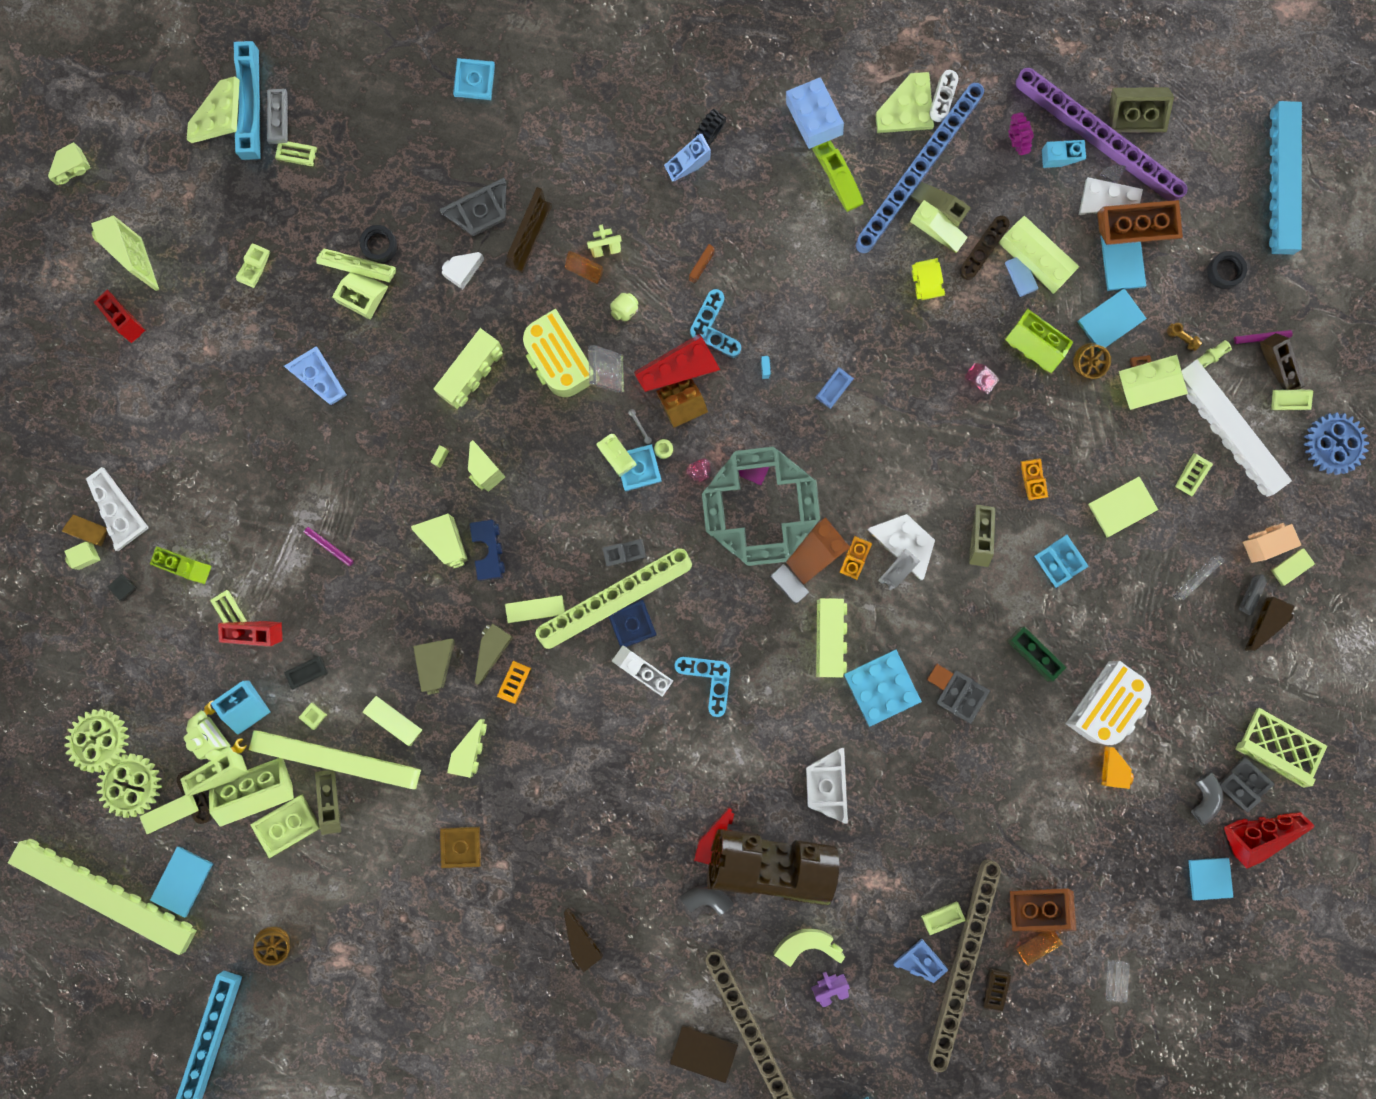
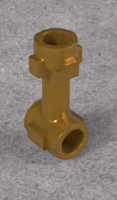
M1180 323L1170 324L1167 328V334L1171 338L1177 336L1188 344L1187 349L1190 351H1196L1202 344L1199 337L1195 336L1192 338L1185 333L1183 325Z

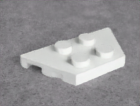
M906 514L870 527L867 530L896 558L905 549L911 552L920 560L911 572L920 580L924 579L935 540L910 516Z
M839 748L806 767L807 806L848 824L844 748Z

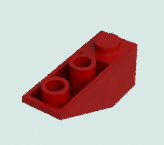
M728 807L699 839L694 861L708 865L711 863V846L715 833L718 829L727 830L728 824L732 825L734 813H731L732 808Z

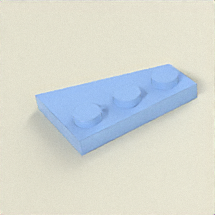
M317 346L284 366L330 405L347 396Z

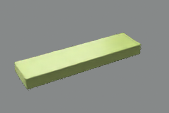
M323 249L317 256V264L390 282L396 273V267L328 249Z

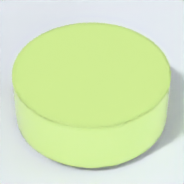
M662 439L656 442L654 452L658 458L667 459L673 453V446L670 441Z

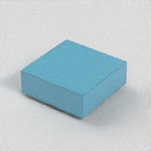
M768 356L761 357L762 379H768L771 375Z

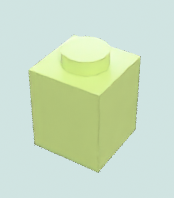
M83 542L65 551L67 556L65 557L66 563L72 569L80 570L100 561L94 544L90 542Z

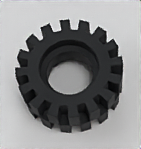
M712 109L705 119L702 120L695 137L703 134L707 144L710 145L721 132L727 118L716 109Z

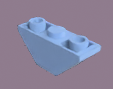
M703 134L696 136L664 165L672 181H676L698 170L710 160L711 150Z

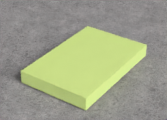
M1140 477L1088 504L1106 537L1119 532L1158 510Z
M303 794L250 824L268 858L275 856L320 829L319 823Z

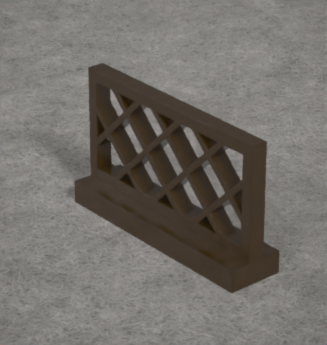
M536 187L506 256L505 266L521 273L525 270L552 207V203L545 201L543 190L539 187Z

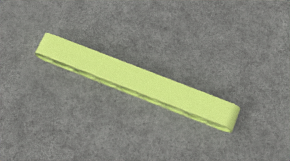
M676 549L539 626L535 633L536 637L543 647L547 649L566 641L688 572L692 567V562L684 549Z
M256 730L253 731L249 746L250 751L409 789L417 788L421 772L420 769Z

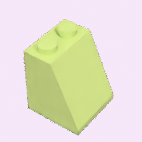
M445 514L411 526L417 536L445 565L459 568L465 565L464 562L468 561L455 519L451 515Z

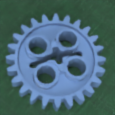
M1338 413L1333 415L1327 414L1325 418L1322 416L1318 418V421L1312 422L1313 427L1307 429L1311 434L1305 436L1309 440V442L1304 443V446L1309 447L1305 453H1311L1308 460L1314 459L1313 466L1320 465L1319 471L1327 468V474L1334 472V475L1348 473V470H1355V466H1360L1359 460L1366 459L1362 453L1369 451L1364 448L1365 445L1369 444V442L1364 441V438L1368 435H1362L1361 432L1365 428H1358L1360 422L1353 423V416L1346 419L1345 413L1340 415V417ZM1334 426L1338 429V435L1333 430ZM1321 440L1325 442V448L1321 446ZM1348 440L1352 442V448L1348 446ZM1335 453L1338 454V456H1339V461H1337V460L1335 459V457H1334V454H1335Z

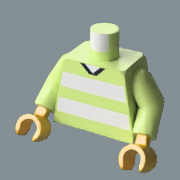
M210 701L204 707V711H199L188 721L186 728L188 734L183 738L187 749L193 751L200 760H215L218 756L229 750L240 754L247 746H239L243 741L240 738L230 748L231 745L212 719L207 717V715H212L216 712L210 707V703L213 701Z

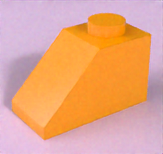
M1105 746L1101 785L1130 789L1134 779L1133 773H1131L1132 769L1114 747Z

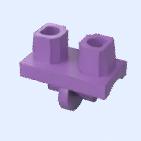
M824 972V979L817 981L818 985L811 987L816 1001L820 1002L822 1007L832 1003L830 997L837 994L841 1000L849 997L848 989L850 988L844 974L837 977L836 974L828 977L827 973Z

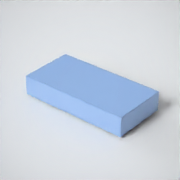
M1017 257L1005 262L1020 297L1038 290L1031 270Z

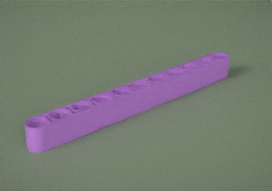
M1024 68L1016 79V87L1164 199L1167 201L1180 200L1187 193V185L1035 70ZM1022 77L1028 78L1030 82H1025ZM1037 88L1043 89L1045 93H1040ZM1052 99H1056L1059 104H1054ZM1067 111H1072L1074 116L1069 115ZM1082 122H1087L1089 127H1085ZM1097 133L1103 134L1104 138H1100ZM1112 144H1116L1119 150L1114 149ZM1127 155L1132 156L1134 161L1129 160ZM1143 166L1147 167L1149 172H1145ZM1158 178H1162L1164 180V184L1160 183L1158 181ZM1173 189H1176L1179 192V195H1176L1173 192Z

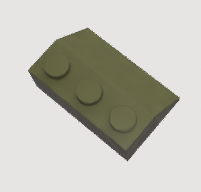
M1169 87L1112 88L1109 104L1110 127L1117 133L1167 132L1174 100Z

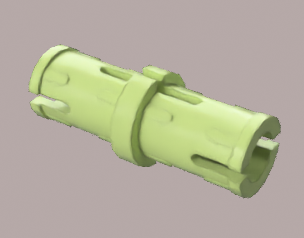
M1224 340L1215 348L1208 349L1203 356L1196 360L1205 368L1211 363H1216L1220 357L1232 350L1231 345L1228 341Z

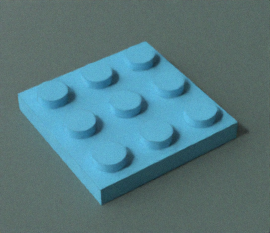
M893 650L844 674L869 727L922 702L897 650Z

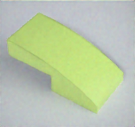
M252 243L243 258L244 264L239 270L236 280L254 288L263 272L270 251Z

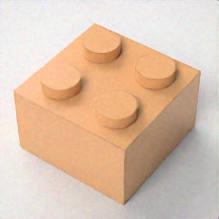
M1284 523L1273 525L1261 532L1248 535L1249 539L1243 541L1251 563L1270 559L1301 546L1293 524L1285 525Z

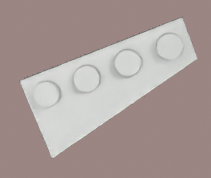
M101 467L86 478L94 500L99 506L101 517L106 523L107 532L114 543L115 551L121 550L149 529L105 468Z

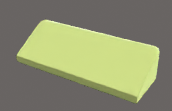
M377 696L363 710L364 714L408 746H411L422 732L420 727Z

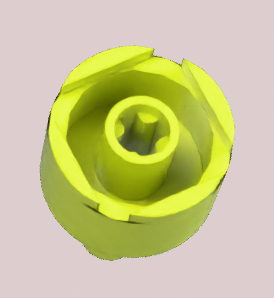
M938 258L916 262L912 265L913 281L918 282L915 283L917 300L945 296L944 288L942 289L943 277Z

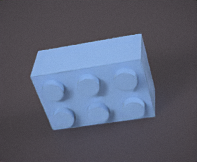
M821 77L786 91V104L809 149L843 135L844 122Z

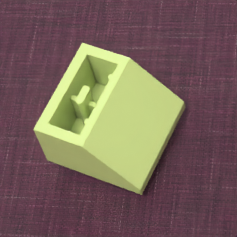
M350 272L341 280L332 298L337 303L371 320L388 286L371 277Z

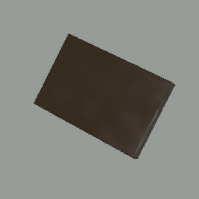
M682 1024L670 1064L726 1083L738 1043Z

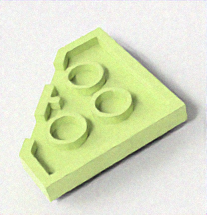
M929 72L910 73L876 112L877 133L933 129L934 121L929 114L932 105Z
M234 76L220 80L188 122L187 140L189 142L195 143L237 132L240 81Z

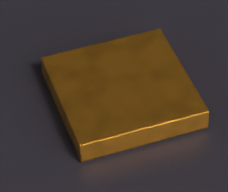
M480 827L440 829L441 868L481 866Z

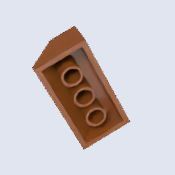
M1179 200L1104 206L1097 212L1099 232L1106 245L1183 238Z

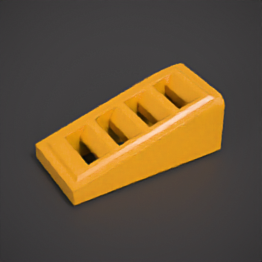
M513 661L497 697L516 704L531 668ZM514 668L524 671V675L514 672ZM511 675L520 678L521 681L518 682L511 679ZM510 682V683H512V684H514V685H517L518 688H517V689H514V688L509 687V686H507V685H508V683ZM505 690L515 693L514 697L504 693Z

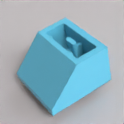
M250 681L240 682L210 703L221 720L238 735L270 713V710Z

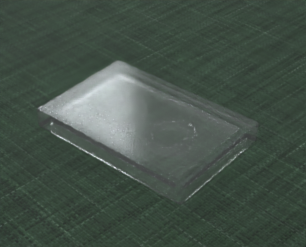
M596 345L589 346L590 385L623 393V355Z

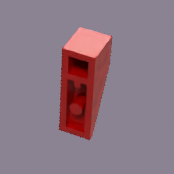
M108 289L94 301L95 305L115 330L130 343H133L146 331Z
M282 622L218 623L219 642L272 646L282 642Z

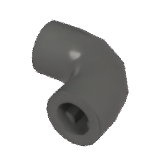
M1212 772L1205 773L1195 781L1202 791L1203 799L1191 812L1202 826L1213 820L1220 812L1223 803L1222 788Z
M707 885L696 886L679 897L691 913L702 905H709L720 916L734 905L733 901L723 891L707 889Z

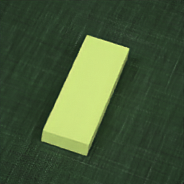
M562 595L505 604L508 623L553 617L565 612Z
M185 795L139 817L146 834H150L199 811L193 795Z

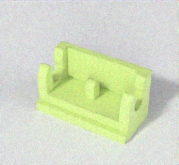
M611 433L596 444L619 477L637 465L615 434Z

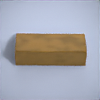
M72 515L62 532L98 546L103 545L108 533L107 527L76 515Z

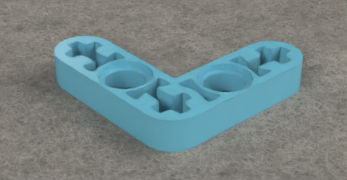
M714 289L708 293L691 327L690 334L692 338L696 336L694 329H699L701 323L698 320H700L703 324L708 325V327L703 326L702 332L704 334H700L707 347L727 357L735 358L741 352V344L737 340L711 328L724 303L723 292ZM717 294L721 301H716L714 308H712L713 298L711 296L715 297ZM704 311L712 312L713 317L710 320L703 319L702 313ZM714 335L719 336L721 343L713 345L710 342L711 337ZM724 340H727L726 345L728 346L736 345L738 351L730 353L729 348L724 346V349H721Z
M689 657L678 658L675 662V669L678 673L712 678L709 712L714 717L722 716L726 711L730 677L729 665L723 661ZM686 660V664L692 665L691 661H696L694 673H690L691 668H685V671H681L678 663ZM700 662L707 664L708 670L706 673H699L697 671V665ZM710 663H715L714 667L716 668L723 664L727 672H724L723 676H720L718 671H713L714 675H709L711 670ZM719 683L725 687V691L721 695H717L714 692V686ZM712 696L717 698L724 697V702L720 700L719 704L720 707H723V710L719 711L718 714H715V711L712 710V706L716 705V700H712Z

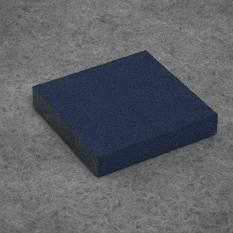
M644 600L630 604L608 616L620 648L622 646L628 647L657 636Z

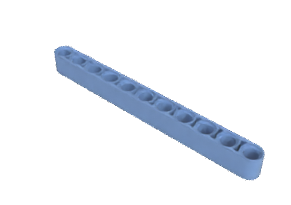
M972 83L968 86L860 233L856 242V248L859 252L868 253L874 247L973 112L984 94V88L981 84ZM970 92H975L978 97H973ZM959 107H965L967 111L963 112ZM953 121L956 123V126H950L948 122ZM937 136H943L946 141H940ZM926 151H933L935 156H929ZM915 166H922L924 171L917 170ZM910 180L913 182V185L908 186L904 181ZM894 195H900L903 200H895ZM883 210H889L892 215H884ZM872 225H879L881 230H873ZM862 239L868 240L869 243H870V245H868V246L862 245V244H861V240H862Z

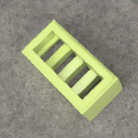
M1194 453L1175 487L1193 496L1213 463ZM1196 462L1204 465L1203 468L1201 469L1198 466H1196ZM1192 468L1199 471V475L1191 472ZM1187 476L1194 477L1196 479L1195 482L1189 480ZM1185 481L1192 485L1191 489L1184 486L1183 482Z

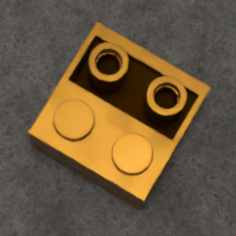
M692 378L664 386L656 391L673 428L708 413L702 394Z

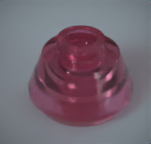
M705 458L694 462L686 469V474L694 481L699 480V482L708 479V474L711 473L710 461Z

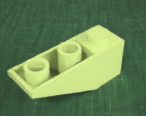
M479 719L452 752L447 773L469 778L473 777V773H477L479 762H476L477 754H481L483 743H480L481 736L485 735L487 724H484L485 719Z

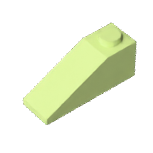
M925 200L921 203L910 221L955 253L958 252L968 238L940 210Z
M229 750L218 756L215 760L208 762L181 778L185 795L191 796L231 782L248 771L242 755Z

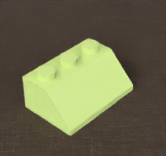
M1177 355L1119 371L1130 410L1188 394Z
M472 440L470 442L468 471L472 475L469 478L481 490L485 488L489 492L505 476Z

